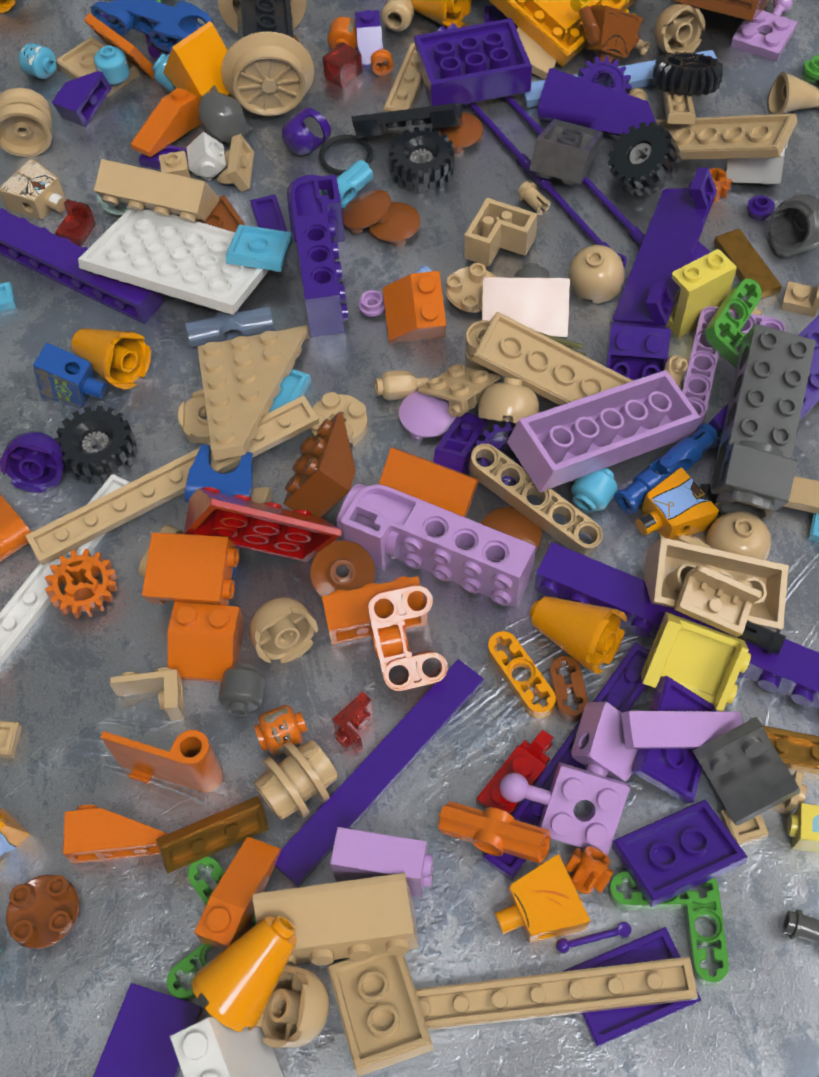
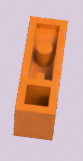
M178 88L163 97L131 142V149L151 157L199 126L200 121L197 119L199 114V96L188 92L186 89Z
M81 805L77 807V810L65 811L63 855L72 864L160 855L156 839L168 833L99 808L96 805Z
M247 836L211 894L194 931V934L202 943L224 951L247 932L255 913L253 894L264 892L281 853L280 848Z

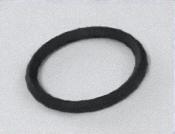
M349 134L338 135L329 139L322 145L319 151L321 165L327 171L337 175H341L346 170L335 169L328 165L324 159L326 149L334 142L341 140L360 142L368 152L365 162L369 165L373 158L371 145L365 139Z

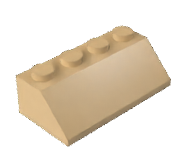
M101 159L94 192L102 197L104 203L118 206L119 202L128 204L127 207L137 211H144V208L152 209L153 213L164 217L175 214L179 215L181 220L195 223L196 219L205 221L218 204L220 198L205 181Z
M663 537L647 548L644 581L651 603L675 608L686 574L698 565H711L718 568L721 574L732 579L746 580L753 585L752 588L762 592L761 599L752 604L747 620L765 628L783 630L789 565Z
M405 873L253 894L257 924L267 916L276 918L280 915L290 921L295 927L294 935L296 936L297 943L289 957L288 965L296 966L312 963L323 966L333 963L336 959L350 958L351 960L360 961L370 958L373 954L403 955L408 953L410 949L419 948L415 904Z

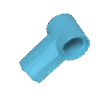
M361 159L337 177L341 208L343 209L356 197V193L373 179V171L368 166V163ZM321 190L322 195H328L327 190Z

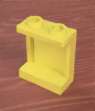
M719 249L672 272L671 278L678 284L681 291L678 304L673 307L667 326L671 328V331L678 338L695 330L701 311L709 306L720 307L731 291L737 266Z
M665 612L641 671L642 683L656 688L660 677L668 676L709 703H712L715 710L723 712L726 703L731 704L736 696L738 686L735 682L739 673H744L747 670L751 654L748 653L749 649L742 639Z

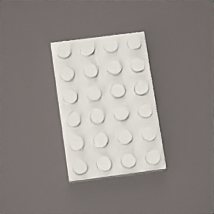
M129 208L78 258L79 269L232 315L235 314L269 271L226 264V253L235 232L197 221L195 223L187 222L173 214H170L169 217L160 216L148 208H144V211Z

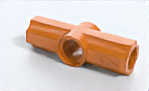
M449 801L447 805L443 806L439 815L438 829L441 834L471 842L476 848L487 854L502 856L503 853H507L539 864L548 855L552 836L548 829L517 821L509 813L498 808L487 807L485 811Z

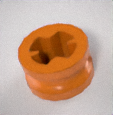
M381 49L371 55L372 70L376 75L385 76L393 71L394 62L389 51Z

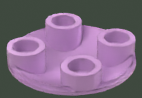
M418 390L409 394L402 401L399 408V418L403 427L409 431L410 437L416 440L445 434L456 419V417H452L448 413V400L418 392Z

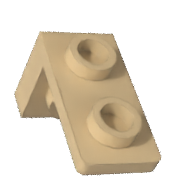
M158 668L153 672L141 674L137 672H124L120 676L110 677V686L116 696L158 692L160 709L166 711L171 721L184 720V683L177 669Z

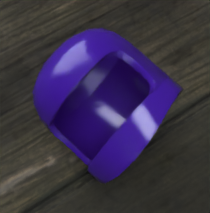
M303 108L282 128L284 144L292 153L300 156H305L312 152L318 145L330 138L331 127L327 119L312 108ZM307 117H313L322 129L323 138H319L310 132L303 120Z

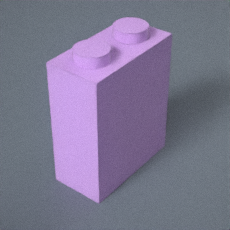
M341 827L337 828L330 862L336 882L405 873L413 897L422 898L424 887L431 888L434 865L433 855L428 854L427 841Z

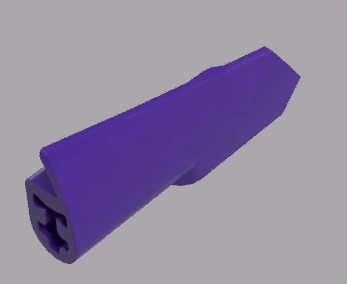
M550 68L537 111L538 119L552 121L557 119L619 136L622 132L628 134L630 132L629 127L633 125L637 129L639 128V123L645 122L649 126L650 122H656L648 101Z

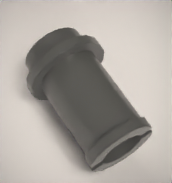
M796 909L795 912L788 911L784 919L783 933L789 934L792 940H796L798 937L819 944V920L803 915L802 910Z

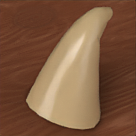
M782 72L776 77L771 86L767 101L768 111L770 114H785L802 109H819V89L798 77Z

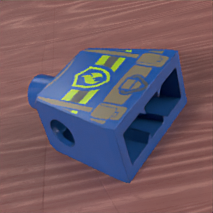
M46 343L33 364L41 397L78 407L84 406L89 396L103 399L107 391V383L94 379L92 364L89 361L52 344Z

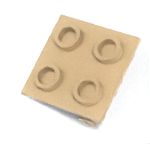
M462 364L450 366L446 372L438 377L431 378L427 384L417 390L423 394L448 400V413L452 417H461L469 409L479 405L481 395L486 388L501 379V377L488 373L486 370H476L465 367Z

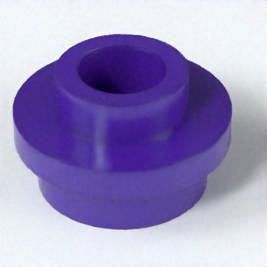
M763 195L754 196L747 203L748 215L756 221L768 219L775 209L773 200Z

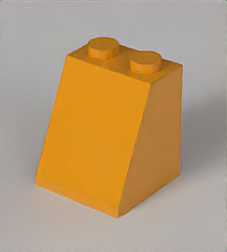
M209 21L172 47L163 73L177 89L183 88L188 92L198 95L199 103L201 96L209 92L212 86H216L219 93L234 98L226 89L221 72L222 62L228 50L214 25Z

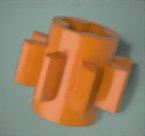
M709 169L717 190L713 203L718 202L721 198L726 199L732 180L726 179V172L722 169Z
M592 846L586 847L584 852L576 848L565 866L566 870L570 872L569 876L575 889L585 894H590L594 888L602 893L614 873L608 868L610 865L608 856Z

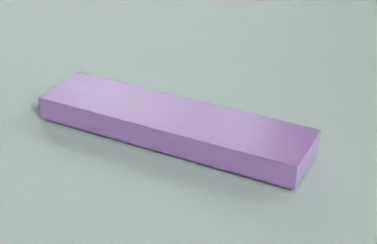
M627 711L621 713L626 749H697L743 724L741 712Z

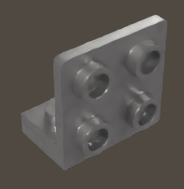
M757 716L693 750L732 821L737 826L801 792L798 784L773 747Z

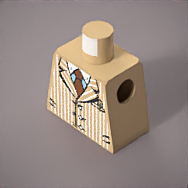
M32 158L0 186V196L5 208L23 215L43 219L52 210L63 212L67 207V199L57 176Z

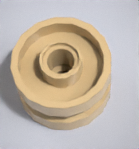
M12 88L0 93V147L12 155L21 157L37 156L45 152L51 145L52 110L49 102L41 94L25 88Z

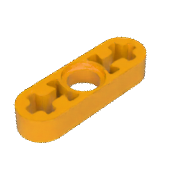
M506 631L493 634L488 641V656L521 705L534 718L543 719L550 716L556 702L553 689L513 634ZM501 643L502 646L509 645L508 654L512 659L509 663L508 657L503 650L497 652V644ZM518 667H523L530 672L531 677L527 681L519 682L512 677V671ZM534 684L536 695L540 699L547 698L545 707H542L541 704L533 705L534 694L530 689Z

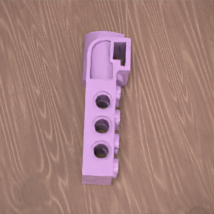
M357 483L347 494L337 516V527L341 529L340 537L365 548L370 554L374 566L382 570L386 569L392 558H397L413 569L421 568L432 573L439 580H450L461 585L470 593H481L490 597L499 605H509L514 608L518 607L533 576L535 545L388 486L380 484L367 486Z

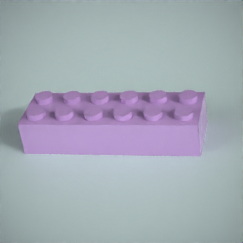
M667 370L519 419L507 443L539 492H543L679 441L687 436L700 419V415Z

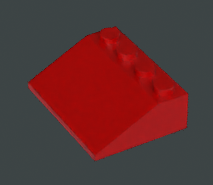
M203 487L201 489L198 488L189 499L184 534L229 537L237 547L307 562L318 551H322L341 536V529L323 518L312 516L311 512L306 510L291 511L283 509L277 503L266 502L262 504L251 501V498L245 495L229 496L221 494L216 488Z

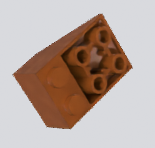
M340 412L331 420L325 419L319 426L317 434L313 438L308 436L299 449L302 455L297 459L292 468L295 474L286 484L285 490L288 492L283 503L293 511L306 510L311 512L312 516L321 518L351 489L356 469L343 414Z

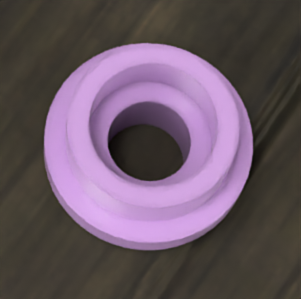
M368 290L362 294L358 306L363 315L376 317L384 313V298L379 291Z

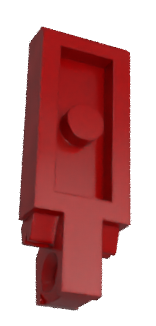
M542 729L531 744L524 740L520 746L516 747L477 796L476 802L484 809L487 807L498 808L512 815L522 801L514 803L504 799L500 792L501 780L507 774L518 773L526 778L529 785H534L550 761V758L545 754L553 745L552 740L554 737Z

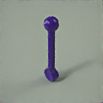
M621 922L616 928L572 940L560 938L556 942V949L560 953H567L572 947L615 936L624 939L631 934L632 929L627 922Z

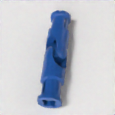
M707 423L699 425L696 430L697 432L689 438L684 437L664 456L659 457L635 476L632 481L633 483L627 488L615 492L614 499L619 508L628 515L637 512V507L644 502L648 492L681 467L687 471L702 459L704 452L709 448L717 447L720 444V436L715 428Z

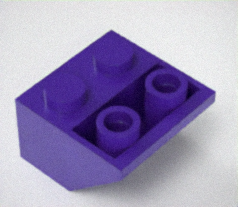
M610 322L606 367L633 381L664 371L668 359L671 328L662 325Z

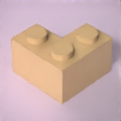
M486 198L464 235V259L489 267L500 248L526 256L536 238L538 214Z

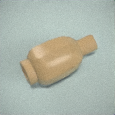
M387 371L382 374L381 378H375L376 396H382L388 401L402 400L427 384L429 380L428 377L416 378L409 371Z

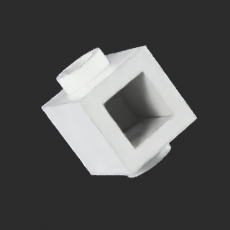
M202 132L187 147L189 170L196 176H201L210 182L226 167L223 144L205 132Z

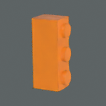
M403 576L396 578L392 582L382 584L369 583L358 589L349 591L336 590L329 595L322 596L331 644L335 645L372 637V627L368 613L369 600L373 595L380 592L411 585L421 586L419 577L410 578ZM413 591L408 595L407 604L412 610H418L424 606L425 601L422 592ZM386 598L377 600L374 605V612L379 617L389 616L393 609L391 601ZM427 613L422 616L405 619V630L428 625Z

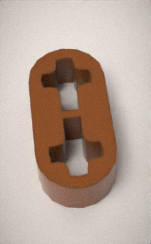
M561 656L552 662L549 679L551 688L556 696L555 706L558 715L568 722H575L581 719L588 702V697L579 663L569 656ZM560 668H566V671L571 673L569 684H565L564 676L559 674ZM569 693H572L574 703H580L575 711H571L570 706L566 705Z

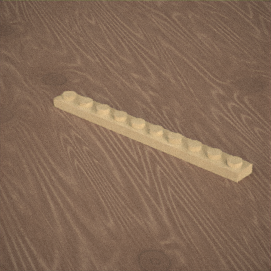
M303 395L269 412L266 418H261L257 426L258 432L255 438L250 441V447L247 451L253 453V458L319 424V418L305 396ZM200 448L25 535L40 564L43 566L59 556L185 493L188 473ZM211 451L210 466L214 471L222 474L238 466L241 456L214 461Z

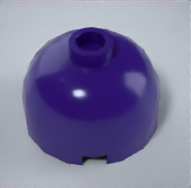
M36 431L25 432L17 435L7 444L0 460V467L3 475L7 473L12 479L11 484L26 492L42 493L46 492V488L53 485L56 487L59 484L65 470L64 462L61 459L64 454L61 452L59 443L51 436Z

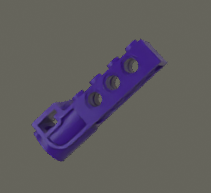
M305 175L298 177L290 183L287 188L286 197L291 234L298 246L311 337L345 333L343 321L349 320L346 303L341 304V302H346V294L343 282L338 283L339 280H343L340 261L335 262V259H340L337 243L345 241L337 176ZM319 189L327 190L328 195L320 196Z

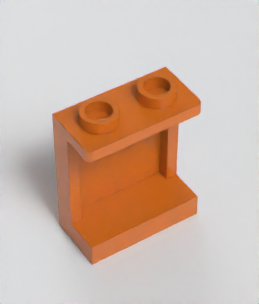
M152 532L142 597L152 604L165 605V601H179L228 606L229 599H233L235 592V582L232 580L233 567L238 566L239 550L229 537Z

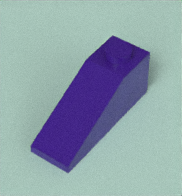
M467 412L461 417H456L435 448L433 462L468 475L471 453L476 447V441L482 440L483 432L486 430L489 419L480 418L478 415Z

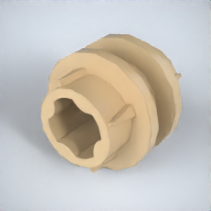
M310 740L298 748L288 741L282 746L287 758L277 765L269 756L262 760L266 772L253 782L262 799L279 820L285 819L295 811L302 818L307 817L310 813L304 802L313 795L322 803L328 801L330 796L326 788L338 778V773L333 764L315 741Z

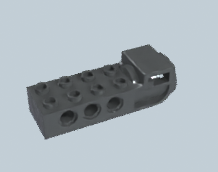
M756 323L744 336L711 481V493L717 495L715 506L722 514L733 511H745L758 516L762 521L771 519L774 511H777L789 502L797 460L792 459L810 373L815 340Z

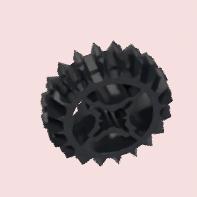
M695 52L663 54L656 59L653 66V84L663 92L679 94L680 96L708 95L716 92L720 87L723 78V64L711 56L696 54Z

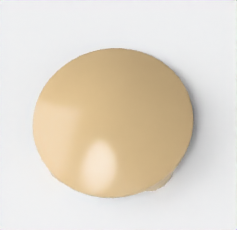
M473 263L470 267L459 269L446 279L445 291L447 298L460 310L471 313L482 312L483 277L496 276L486 270L485 265L481 263Z

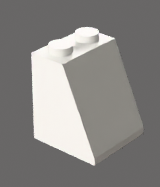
M208 1017L170 1036L184 1077H284L274 1049L264 1044L261 1039L266 1038L262 1028L255 1026L252 1031L248 1032V1026H246L242 1032L223 1025L214 1017Z

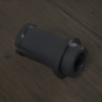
M747 620L743 635L738 638L767 650V655H771V653L779 655L786 636L780 634L781 630L779 629L775 632Z

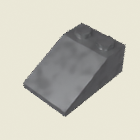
M553 119L536 138L529 170L536 172V175L542 178L556 177L568 185L581 184L590 168L603 132Z

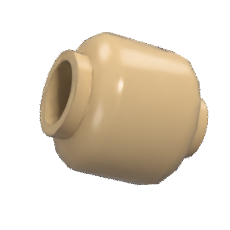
M387 0L381 12L382 23L392 32H402L408 28L413 19L414 7L410 0Z

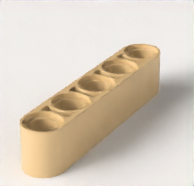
M483 443L473 449L468 469L470 474L478 478L481 484L568 549L585 556L595 551L603 538L602 529L595 521L552 489L539 492L525 469L496 447ZM486 458L491 462V466L482 467L477 463L476 459ZM510 476L516 481V485L507 486L502 482L501 478ZM527 496H538L541 499L542 504H531L528 501ZM554 514L563 515L567 520V524L560 525L556 523L552 516ZM586 533L590 535L593 541L592 544L583 543L579 539L578 534Z

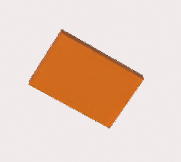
M88 13L84 19L85 23L107 45L120 48L126 54L127 61L155 80V71L152 70L153 65L133 44Z
M391 447L379 484L466 518L479 479Z

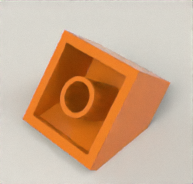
M440 271L412 273L383 287L389 343L445 337L446 318Z
M174 601L167 631V668L177 669L181 679L221 683L224 672L229 668H233L239 660L245 629V622L240 607Z

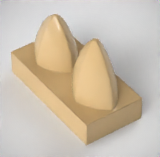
M238 134L232 137L230 149L224 152L227 168L218 176L217 181L222 184H235L239 191L243 192L250 189L254 151L244 137Z

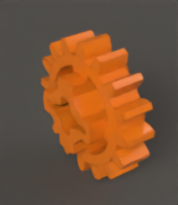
M84 549L81 556H78L76 551L72 550L71 558L69 559L62 555L59 556L61 564L59 566L51 564L50 566L54 575L45 576V580L49 585L45 588L48 597L51 598L50 601L53 607H60L62 614L65 616L72 610L74 617L79 619L81 612L86 611L88 617H92V609L94 608L103 612L105 609L102 603L104 601L113 602L114 599L110 592L118 591V586L114 581L118 579L115 569H112L110 560L106 559L103 561L100 552L91 557L88 549ZM99 572H100V573L102 574V576H103L102 585L99 584V582H98V578H99L98 573H99ZM62 582L65 583V586H66V587L64 588V591H65V594H64V595L61 593V584H62Z

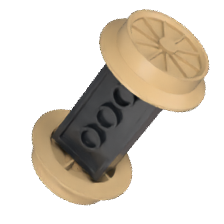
M218 0V8L223 20L232 30L238 33V41L229 48L222 62V79L228 92L245 109L258 115L275 116L295 108L309 91L314 79L313 60L307 49L294 39L293 29L304 16L306 0Z

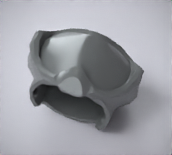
M212 86L209 92L201 96L197 119L200 121L201 127L206 134L225 144L231 143L233 136L241 134L245 137L247 133L252 131L253 127L247 125L242 106L236 99L219 93L216 86Z
M810 194L794 195L781 202L772 213L768 237L772 248L778 256L786 258L807 250L819 248V199Z

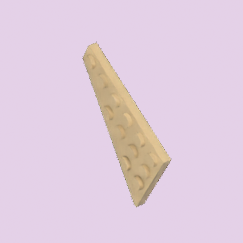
M307 325L279 331H265L258 335L239 336L232 340L208 342L205 345L197 346L211 451L214 461L246 454L250 447V441L255 438L258 432L257 426L261 418H266L274 403L273 399L278 396L281 390L280 384L283 378L289 376L295 365V359L302 352L301 346L304 340L309 339Z

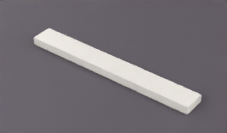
M112 474L89 503L130 482ZM105 534L74 549L77 555L81 556L84 549H88L91 553ZM71 551L62 556L66 559L71 558ZM59 557L43 566L39 563L0 611V667L50 605L51 598L48 597L45 588L49 586L45 576L54 575L50 566L51 564L59 566L61 564ZM63 582L61 584V590L65 586V583Z

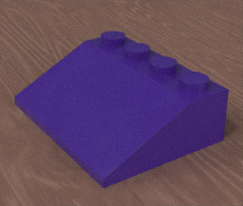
M512 18L414 36L430 106L452 103L469 104L471 102L531 91L532 65Z

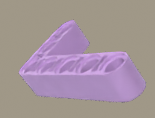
M716 306L706 307L700 313L682 392L700 415V419L687 434L688 437L697 432V427L703 424L719 352L710 345L705 336L707 325L719 309ZM729 309L731 316L738 320L737 311ZM752 313L741 329L746 335L756 323L786 331L785 325L780 320ZM738 346L737 351L740 352L741 347Z

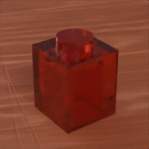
M344 42L322 57L325 78L340 88L345 87L362 74L361 52Z

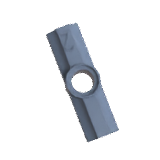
M270 306L242 312L237 310L234 315L218 311L216 317L185 323L191 347L205 345L208 342L232 340L239 336L260 334L265 331H275Z

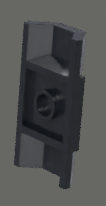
M462 103L351 116L357 138L387 135V129L406 127V121H411L412 126L431 124L432 122L433 129L462 125Z

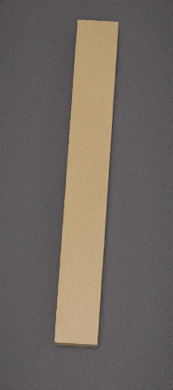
M690 957L415 989L428 1031L697 1000L698 998Z

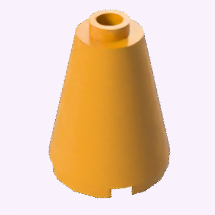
M410 0L415 12L446 28L452 23L457 28L462 27L464 22L461 21L464 16L469 15L472 0Z
M82 328L74 334L71 341V348L74 354L89 361L92 364V369L110 385L123 390L136 386L137 384L134 382L139 377L144 378L151 363L150 346L146 345L145 338L136 332Z
M545 596L541 600H536L530 610L532 625L587 670L595 674L603 672L599 668L603 662L609 665L613 661L624 638L625 630L620 629L621 620L626 622L627 617L624 612L618 609Z
M280 915L276 918L272 916L265 917L194 975L191 981L193 993L196 998L201 993L209 1001L205 1009L223 1025L242 1032L248 1026L249 1032L258 1024L297 943L296 936L294 935L296 930L290 921Z

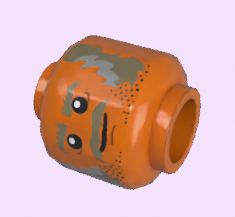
M338 17L333 20L327 37L328 45L333 52L350 54L357 49L355 20L349 17Z
M288 705L262 713L258 718L259 724L254 725L262 750H269L275 756L285 753L282 746L288 741L296 748L300 747L303 743L302 733L308 731L302 713L294 714L292 708Z

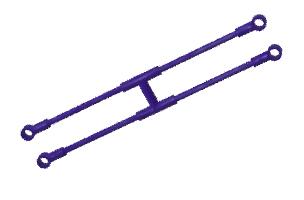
M510 95L503 96L538 135L543 132L542 128ZM475 102L465 104L467 107L472 108L514 154L517 162L543 190H546L596 245H604L611 248L606 242H602L557 193L547 178L539 177L536 175V172L529 170L531 160L512 144ZM586 176L582 182L629 231V235L641 247L645 234L638 227H634ZM617 253L621 257L625 269L626 257L623 254Z

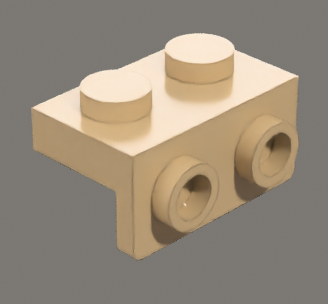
M698 565L686 574L674 610L735 637L743 635L752 604L761 599L762 592L752 588L753 585L746 580L732 579L721 574V571L714 566Z

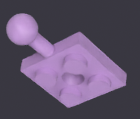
M773 0L774 9L771 13L763 10L753 21L744 19L732 38L731 47L778 61L795 32L798 23L786 17H781L782 13H786L791 9L793 0Z
M560 762L550 791L529 785L526 778L518 773L507 774L501 780L500 792L507 801L516 803L526 798L545 805L538 827L548 829L552 835L551 839L584 849L592 846L608 856L630 790L628 783ZM588 800L593 803V810L588 816L578 817L574 814V807L579 801Z

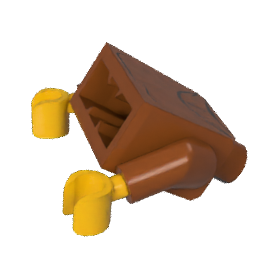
M571 0V8L575 12H579L584 25L587 49L599 53L598 57L601 62H604L606 56L609 57V63H612L613 57L627 58L630 51L639 42L638 30L643 18L635 13L630 14L628 9L621 11L604 5H591L590 7L587 6L590 0Z

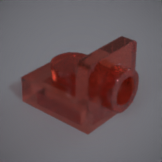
M67 199L64 202L67 216L56 230L55 235L61 238L65 237L81 247L96 223L89 205Z
M363 691L332 719L335 739L345 749L351 747L356 753L363 750L361 737L355 731L363 730L371 722L374 714L372 700Z

